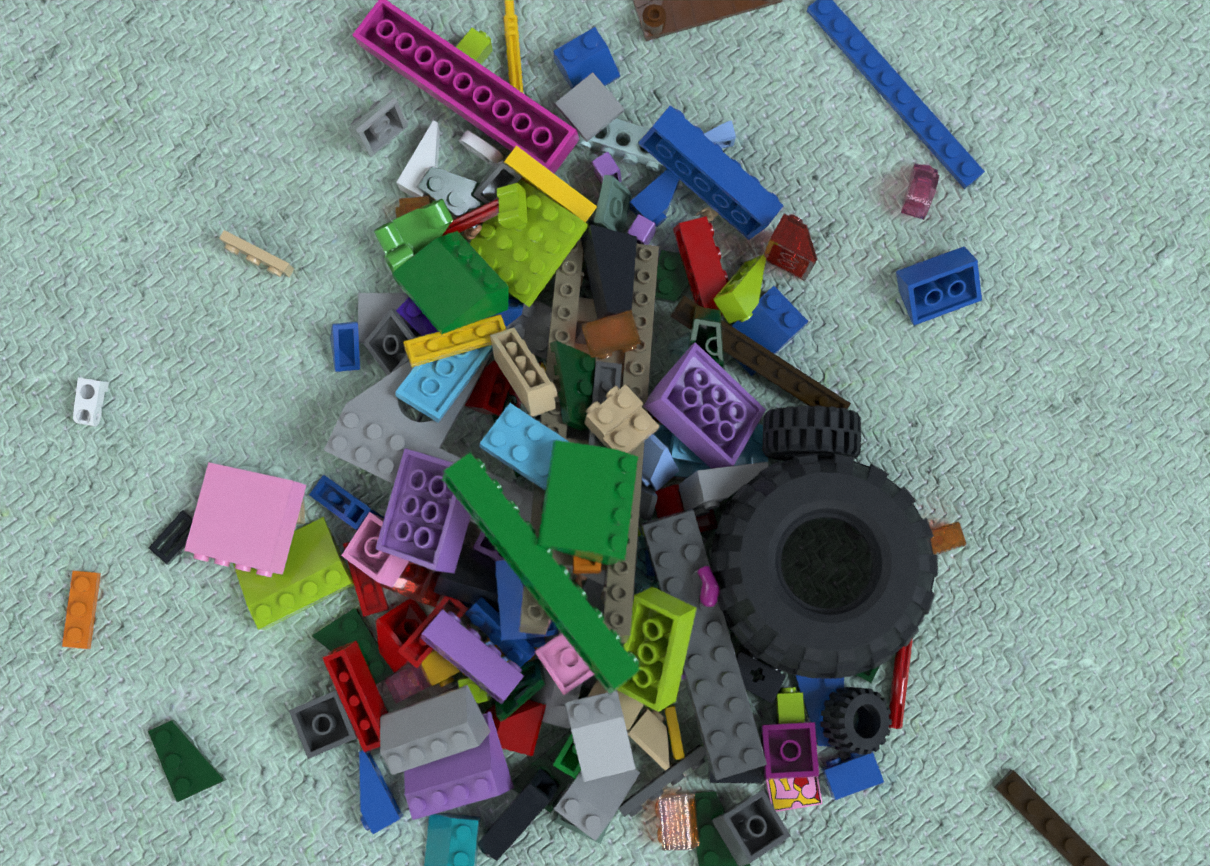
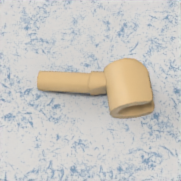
M709 207L696 213V216L702 214L704 217L707 216L708 222H711L719 215Z

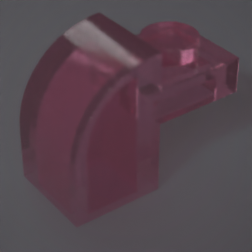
M914 163L911 170L910 183L903 198L901 213L925 220L940 175L937 169L926 164Z
M422 664L417 669L412 666L400 671L385 681L396 704L432 686Z

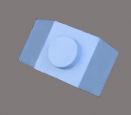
M652 434L644 441L641 482L646 487L651 485L657 491L677 474L679 470L668 448Z

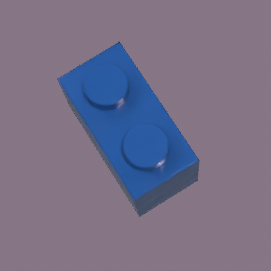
M873 752L872 754L850 753L851 757L841 760L840 757H836L826 761L827 766L821 767L833 799L838 800L884 783Z

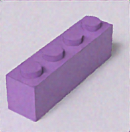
M442 609L422 633L421 639L502 704L524 677L520 673L522 671L521 668L512 661L507 663L500 657L501 652L491 644L485 645L480 641L481 636L472 628L467 630L460 624L461 620L451 611L446 613Z

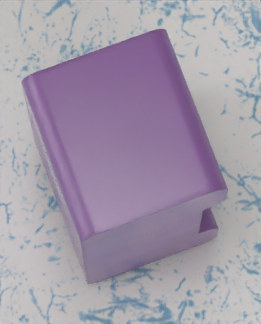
M609 152L592 161V165L595 168L594 174L601 185L604 175H612L619 182L622 181L620 169Z
M638 214L627 234L636 236L637 244L649 245L655 235V223Z

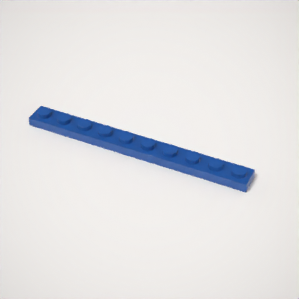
M816 0L807 8L809 15L964 189L983 175L985 171L833 0Z

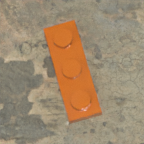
M72 571L62 647L91 649L101 573Z

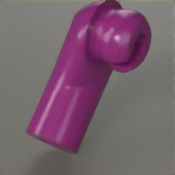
M705 566L697 571L703 583L700 600L704 606L713 607L717 603L720 588L710 567Z

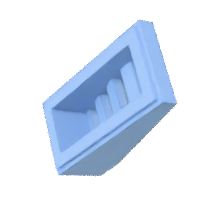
M732 120L704 133L710 141L717 143L722 149L734 146L736 135Z

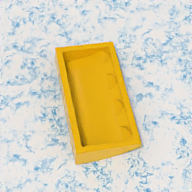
M517 145L504 161L511 169L585 223L597 208L591 201Z

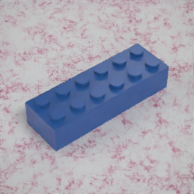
M671 105L638 142L639 145L748 240L768 227L784 206L774 193L768 192L760 185L756 177L744 171L738 161L727 156L717 143L710 141L699 127L692 125L680 110L674 109Z

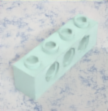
M615 119L601 130L606 133V136L602 139L594 136L586 142L578 133L580 140L576 145L581 149L590 150L592 148L600 151L602 155L609 152L612 157L623 158V161L633 165L637 163L646 165L647 169L654 172L667 169L650 153H643L640 150L642 146L638 142L647 133L648 128ZM625 138L630 143L626 146H620L617 141Z

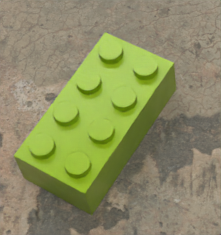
M654 587L634 595L630 637L624 644V649L627 652L631 651L639 661L638 667L640 671L619 687L618 691L657 712L676 702L696 607Z

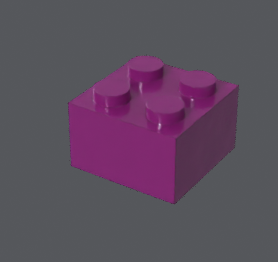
M815 722L762 725L760 727L762 749L767 765L763 766L764 780L819 776Z

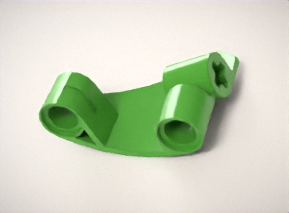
M443 199L417 208L374 230L386 254L384 258L391 273L435 238L441 237L452 223L453 218Z

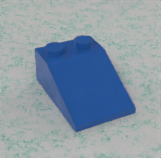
M773 286L759 299V304L752 311L753 315L744 322L738 320L732 327L772 353L777 354L805 328L808 320ZM735 359L738 362V364L751 377L756 373L754 370H752L748 366L744 365L743 363Z

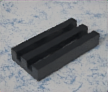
M182 510L149 546V549L165 564L169 565L185 548L189 532L168 556H165L190 528L193 517ZM185 519L187 522L161 550H158L157 548Z

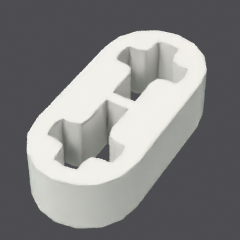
M468 130L459 140L467 150L491 166L503 159V155L497 149Z

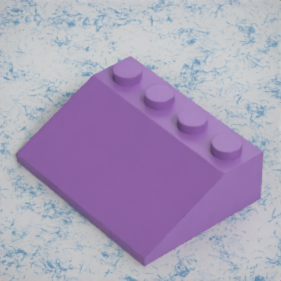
M696 343L690 346L657 384L644 404V407L711 469L735 465L766 410Z
M404 449L375 549L435 571L455 572L471 516L442 480L444 470L454 464V462L410 449Z
M491 712L482 714L490 729V733L479 746L404 771L405 797L412 820L499 796L514 788Z

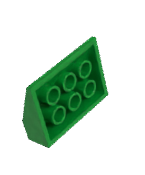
M458 231L435 238L392 273L394 280L441 335L508 310L509 286Z
M559 440L553 441L538 546L605 565L625 561L638 456L617 449Z

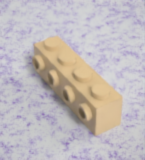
M515 328L490 335L494 359L530 416L533 417L556 409L554 398L557 397L555 385L553 382H550L543 367H540L535 355L530 352L524 339H521Z

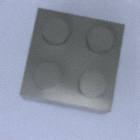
M337 690L289 710L308 759L357 738Z
M764 790L751 794L712 820L738 866L750 864L791 836Z

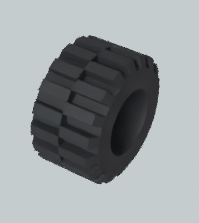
M857 687L838 688L836 692H832L829 695L830 700H825L823 704L825 710H821L820 715L823 716V721H820L821 727L825 729L822 733L825 738H829L828 743L831 746H835L836 750L848 753L872 754V751H878L880 749L879 745L885 744V737L889 736L891 731L888 729L889 725H892V719H889L891 711L890 708H886L887 702L885 698H881V694L873 691V689ZM857 710L859 721L858 726L855 730L853 725V718Z

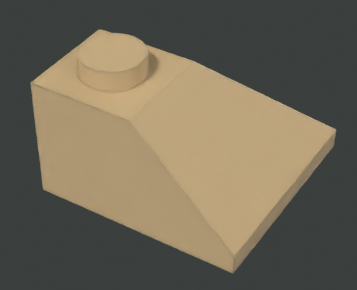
M647 708L632 724L627 734L666 771L669 768L667 727L663 723L666 718L655 710L651 712Z

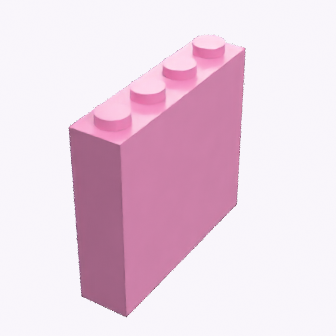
M208 462L184 551L194 553L193 558L208 562L209 557L215 558L214 564L229 567L230 562L235 563V569L250 572L252 567L257 569L256 574L267 577H272V573L283 575L306 485L288 479Z

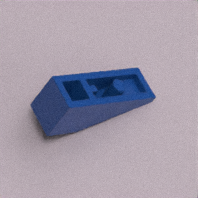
M668 169L665 170L630 201V210L636 216L640 214L654 222L656 227L660 226L667 219L666 214L680 180Z
M324 474L309 494L357 531L369 512L384 518L380 513Z
M362 750L359 752L360 811L363 815L360 817L364 828L367 831L370 830L373 835L400 820L404 815L371 752H363Z

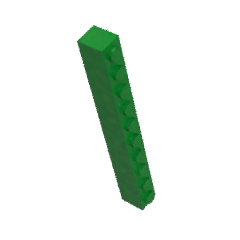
M468 453L444 470L442 480L611 695L640 671L638 659L631 651L627 652L620 644L622 641L617 632L613 629L609 630L605 625L602 613L596 607L592 608L587 602V595L579 585L575 586L572 583L566 567L563 564L558 565L552 557V550L538 546L535 528L529 521L524 522L519 515L520 511L517 505L512 500L508 501L502 494L503 489L499 482L494 478L491 480L486 473L487 470L484 463L479 458L475 459L471 453Z

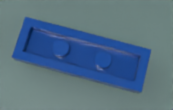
M482 597L466 611L465 615L470 618L471 622L479 627L489 637L491 642L496 644L519 667L535 655L534 651L536 650L525 639L502 640L500 615Z

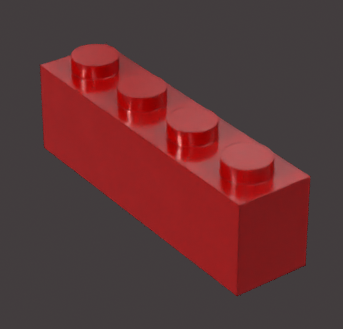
M707 216L678 223L673 228L694 302L704 308L720 310L713 299L727 284L728 275L722 269L720 263L721 252L714 243V228L708 222Z
M353 641L335 648L322 659L363 752H367L380 747V717L388 714V711L357 641Z

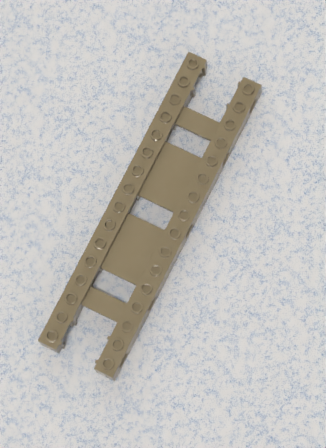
M581 237L555 272L545 373L550 382H553L557 391V397L554 398L556 409L541 414L540 423L569 442L588 445L587 440L566 438L567 425L563 424L558 396V392L561 390L559 376H555L554 366L557 365L555 352H551L550 343L557 340L596 357V361L622 364L620 388L626 384L643 402L642 408L647 412L644 404L648 399L659 246L636 245L631 318L622 326V328H625L624 337H626L624 349L575 343L577 322L593 324L598 321L594 300L579 298L584 272H582L584 252ZM644 442L629 453L638 456L625 561L611 565L601 564V570L605 571L604 588L600 595V599L603 600L602 604H605L603 622L609 630L613 629L621 638V643L627 642L631 630ZM534 484L530 523L535 528L536 537L539 539L545 490ZM552 550V557L558 565L563 564L566 567H573L572 555ZM523 585L519 632L546 635L551 619L525 585Z

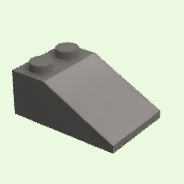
M385 97L382 101H376L370 107V111L364 116L355 118L348 128L352 137L370 157L408 127L399 103L395 98Z
M768 462L696 471L679 484L684 510H693L695 516L709 514L711 509L720 507L719 503L751 481L760 471L767 468Z
M617 690L611 695L604 693L565 703L584 782L636 769Z
M635 769L584 782L582 771L580 770L576 779L572 777L552 803L553 809L596 841L612 820L640 772Z

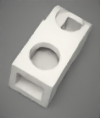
M78 378L73 419L76 424L98 426L102 415L101 407L103 406L105 392H108L109 382Z

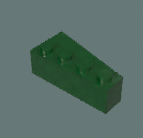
M695 306L687 350L692 344H698L725 370L721 310Z

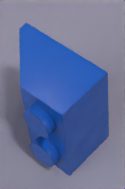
M596 27L553 51L554 62L571 89L591 73H594L604 86L620 78L610 50Z

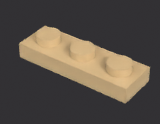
M225 230L219 238L225 244L224 248L235 255H238L239 252L246 255V260L256 266H259L260 263L268 266L267 271L278 277H281L282 274L290 277L294 270L286 261Z

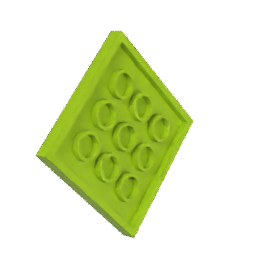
M520 179L517 183L526 190L527 224L506 229L498 222L497 215L483 223L481 231L469 244L509 286V293L530 308L589 225Z

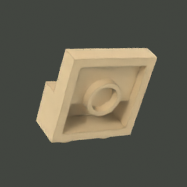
M626 384L622 388L618 386L613 387L606 394L607 400L602 404L598 401L593 403L586 411L588 415L584 423L607 448L617 449L626 453L633 451L659 428V425L642 408L643 402Z

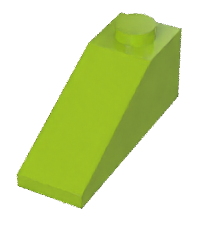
M764 254L745 261L713 299L729 324L738 320L740 322L748 320L753 315L752 311L759 304L766 262Z

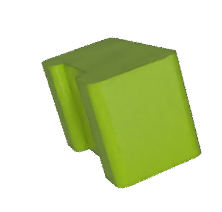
M519 183L497 188V197L499 198L498 222L506 229L527 224L526 190Z

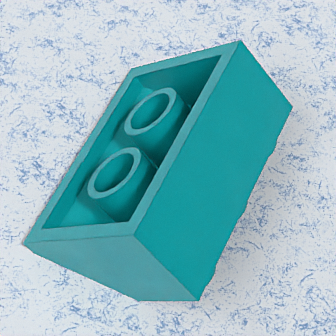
M446 813L429 815L424 866H476L481 817Z

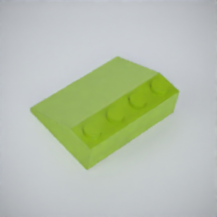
M324 517L294 531L283 575L272 573V577L256 574L257 569L252 567L250 572L235 569L247 607L258 630H266L354 586L351 572L344 557L341 556L342 553Z

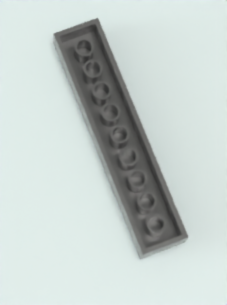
M687 509L639 523L658 589L697 608L682 673L713 776L716 780L767 765L723 611L720 609L718 600L713 607L704 606L700 600L703 583L697 571L702 567L709 566L694 511Z

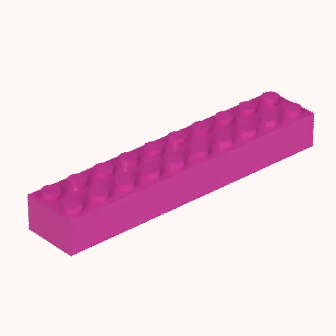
M378 0L352 35L364 50L511 152L517 145L554 174L580 140L576 129L387 0Z

